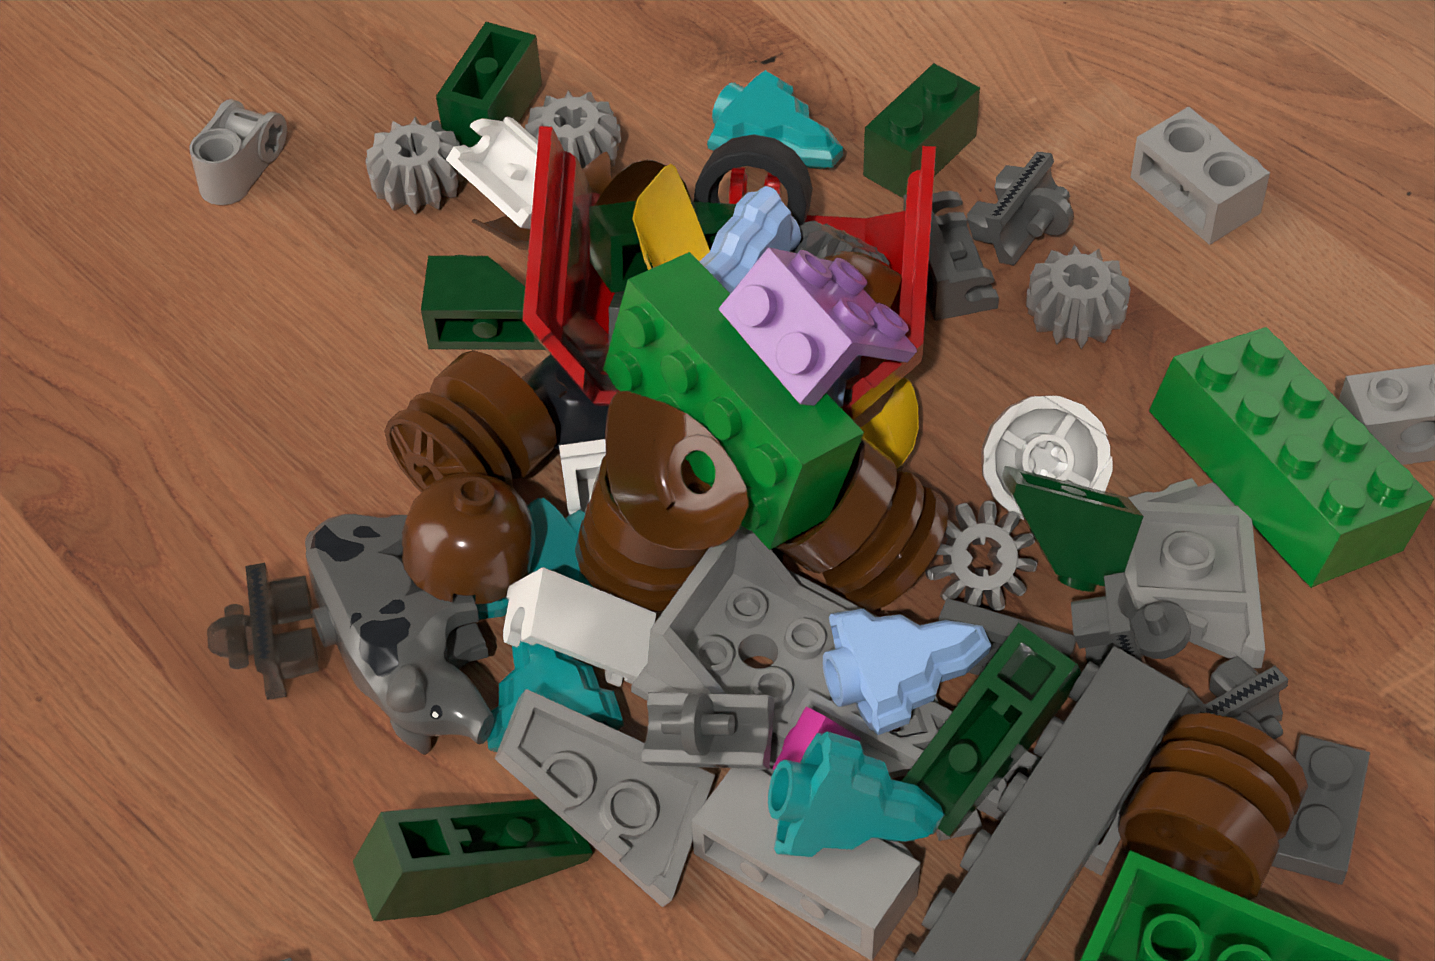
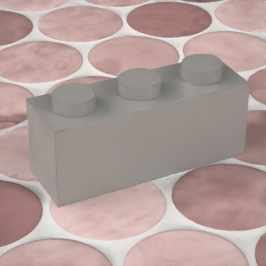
M731 768L691 820L694 854L873 961L918 895L920 862L915 860L910 851L900 842L875 838L869 839L853 850L823 848L813 857L778 855L774 850L778 820L771 817L768 809V791L774 770L771 768L769 770Z

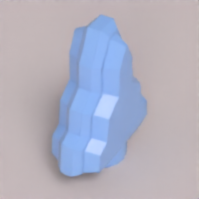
M765 186L756 192H748L736 204L733 216L717 232L710 252L699 262L731 294L768 247L788 252L794 250L801 240L800 228L791 215V211L781 201L777 191L772 187Z
M864 608L831 613L829 616L835 649L824 652L823 672L827 688L834 703L838 707L856 703L859 713L870 731L873 730L877 735H881L909 724L913 709L934 701L940 682L966 675L989 654L992 645L981 625L950 620L918 625L901 614L874 617Z

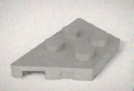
M1192 478L1171 484L1161 492H1144L1128 497L1144 516L1125 570V575L1138 609L1140 610L1143 606L1156 601H1168L1176 604L1185 611L1191 626L1189 642L1229 659L1239 656L1252 668H1261L1266 650L1252 519L1238 506H1235L1214 482L1198 487Z

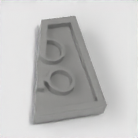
M526 689L517 701L495 760L659 905L664 907L673 899L693 840L691 820L706 802L715 775L698 767L647 765L642 762L644 742Z

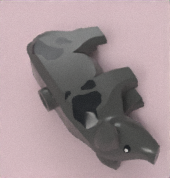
M342 514L328 518L319 524L315 530L308 533L305 539L311 587L319 608L312 610V616L323 646L326 648L337 645L358 689L372 699L390 718V723L396 735L421 754L426 755L431 750V736L463 735L470 737L479 745L483 744L491 734L494 718L472 681L459 670L471 661L488 657L486 642L476 624L479 618L478 609L473 597L454 594L453 602L437 599L416 586L404 570L402 560V531L407 515L378 518L358 514Z

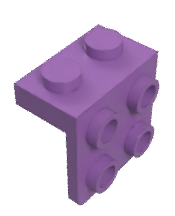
M768 247L718 308L798 403L803 405L815 406L857 355L909 362L917 352L916 347L905 336L909 330L907 324L889 307L875 303L863 289L867 285L866 279L854 266L841 258H835L834 261L820 259L805 250H800L797 254Z

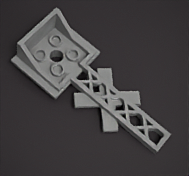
M742 525L726 542L719 546L710 547L652 626L650 629L648 663L631 686V692L645 700H648V692L771 696L775 699L769 764L771 769L782 751L787 734L796 725L806 706L861 738L860 744L863 749V755L885 762L890 778L907 775L952 714V711L939 705L935 696L934 701L912 710L909 724L901 726V731L877 735L868 728L859 713L856 703L838 707L832 702V697L826 685L822 663L824 652L835 649L829 616L831 613L862 608L786 569L773 551L769 550L751 530L746 529ZM763 656L771 659L773 664L766 668H753L747 666L742 661L749 657ZM1027 750L977 809L1001 822L1005 813L998 810L997 806L1007 789L1006 783H1010L1018 772L1029 778L1041 758ZM1123 803L1111 822V827L1101 845L1096 846L1084 866L1102 876L1121 841L1118 828L1121 817L1128 805L1126 803ZM977 809L952 838L979 833L982 829V823ZM937 828L936 834L939 841L952 839Z

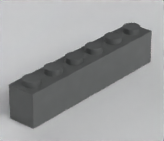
M1115 646L1101 667L1090 661L1080 674L1069 695V698L1077 702L1069 717L1064 722L1054 716L1038 740L1033 753L1042 757L1033 773L1028 778L1018 772L1004 792L997 809L1005 813V816L995 832L991 835L981 829L967 849L960 867L968 871L957 891L954 894L948 889L943 888L930 906L922 922V926L930 930V933L917 953H914L905 947L895 961H1026L1161 744L1169 725L1177 718L1189 689Z

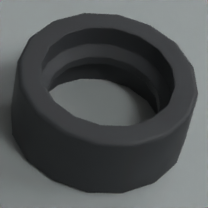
M752 134L732 138L713 151L696 182L693 202L720 203L718 190L719 183L724 175L733 168L750 166L764 169L779 179L787 190V208L791 211V215L799 227L804 224L810 209L813 187L808 168L795 150L775 138Z

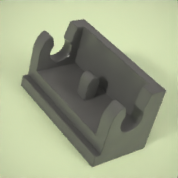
M955 191L933 193L926 299L935 321L997 309L999 302L997 291L991 285L995 279L991 270L984 268L967 227V219L964 212H950L942 216H936V213L941 209L955 208L963 204L960 194ZM904 195L903 211L906 210L907 195Z

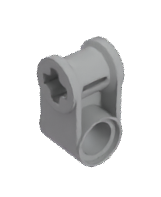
M227 99L219 106L215 116L193 138L189 145L199 192L205 201L216 205H228L240 201L247 195L250 187L270 162H273L279 156L283 149L287 134L285 117L273 111L263 115L247 110L241 102L234 99Z

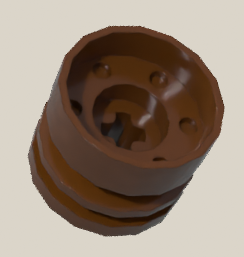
M475 350L459 355L434 378L430 392L416 395L410 400L407 409L398 411L388 421L384 430L388 448L396 463L420 492L424 491L435 480L455 473L484 474L496 477L512 486V479L526 477L553 450L557 443L555 425L546 406L530 385L509 366L491 355Z
M862 437L828 518L778 545L776 548L806 570L818 574L822 573L827 585L836 591L843 592L846 598L862 609L872 611L889 605L904 594L926 570L939 549L946 531L948 506L941 495L929 487L922 486L919 479L913 474L902 471L897 472L892 458Z
M605 455L602 458L593 485L591 499L587 504L584 519L578 532L575 554L580 571L589 583L598 590L652 612L664 611L709 548L702 550H671L653 545L636 534L621 515L612 496ZM685 459L682 475L687 487L697 494H704L712 487L696 476L690 463ZM672 502L666 510H670L675 502Z
M1211 713L1183 715L1169 725L1163 737L1161 748L1155 752L1151 760L1149 776L1139 782L1121 817L1118 828L1119 836L1128 853L1133 851L1242 898L1251 900L1257 897L1275 860L1280 846L1278 840L1286 837L1294 815L1297 814L1308 788L1303 768L1284 746L1263 731L1237 719Z

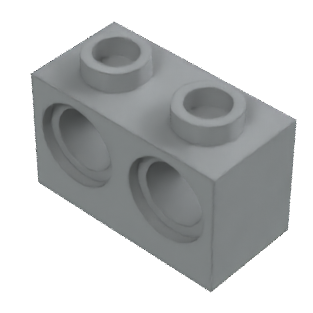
M1188 106L1137 137L1130 178L1210 245L1261 214L1270 172L1262 167L1256 158L1246 154L1224 136L1214 124L1207 122Z

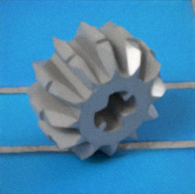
M568 90L564 98L556 99L546 95L543 107L530 108V117L528 118V124L525 125V129L538 140L539 126L553 127L564 151L570 152L575 157L577 162L576 173L604 152H608L610 156L611 167L615 166V158L617 157L619 143L621 142L620 125L617 124V119L614 117V112L611 110L609 102L595 101L592 92H588L580 98L573 97Z
M415 116L410 125L401 126L392 121L390 133H374L373 147L366 150V166L371 188L376 193L377 199H386L392 210L408 205L416 214L422 205L429 204L439 209L441 197H456L458 183L463 181L464 178L458 170L446 161L452 148L460 146L454 132L444 131L438 120L432 121L425 126L421 125Z
M1074 244L1067 256L1051 250L1045 263L1035 264L1034 270L1030 274L1029 289H1027L1026 295L1028 314L1034 316L1037 332L1053 331L1056 345L1064 339L1070 338L1075 339L1082 349L1088 337L1105 343L1108 335L1111 334V330L1120 329L1121 324L1126 319L1127 304L1131 291L1128 285L1129 278L1122 276L1119 261H1103L1100 248L1087 255L1081 254Z
M984 501L982 503L977 522L972 509L967 503L955 506V515L960 528L958 529L948 520L944 533L948 540L946 544H940L935 554L943 555L944 564L932 566L925 571L928 580H939L948 575L951 577V580L944 586L940 594L944 601L947 598L954 600L966 588L963 603L980 607L984 591L989 606L992 610L999 611L1005 608V599L1000 586L1003 585L1010 593L1016 596H1022L1026 592L1027 588L1024 583L1016 578L1013 573L1015 569L1025 572H1034L1036 570V561L1018 558L1017 552L1018 549L1034 544L1035 539L1032 533L1019 534L1013 538L1009 535L1020 520V516L1016 512H1008L995 525L997 513L995 502ZM986 540L992 546L988 551L987 557L993 562V565L989 571L983 568H976L974 574L968 568L973 557L966 549L971 542L973 545H984Z

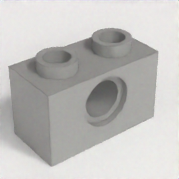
M1435 364L1345 377L1339 401L1358 421L1367 427L1369 432L1402 465L1435 461Z

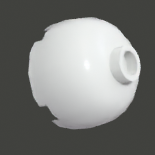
M1056 395L1030 396L1008 406L990 425L981 448L982 476L991 496L1008 512H1016L1021 519L1023 517L1001 479L1005 466L1105 491L1113 472L1112 456H1110V444L1106 437L1107 433L1102 422L1080 403Z

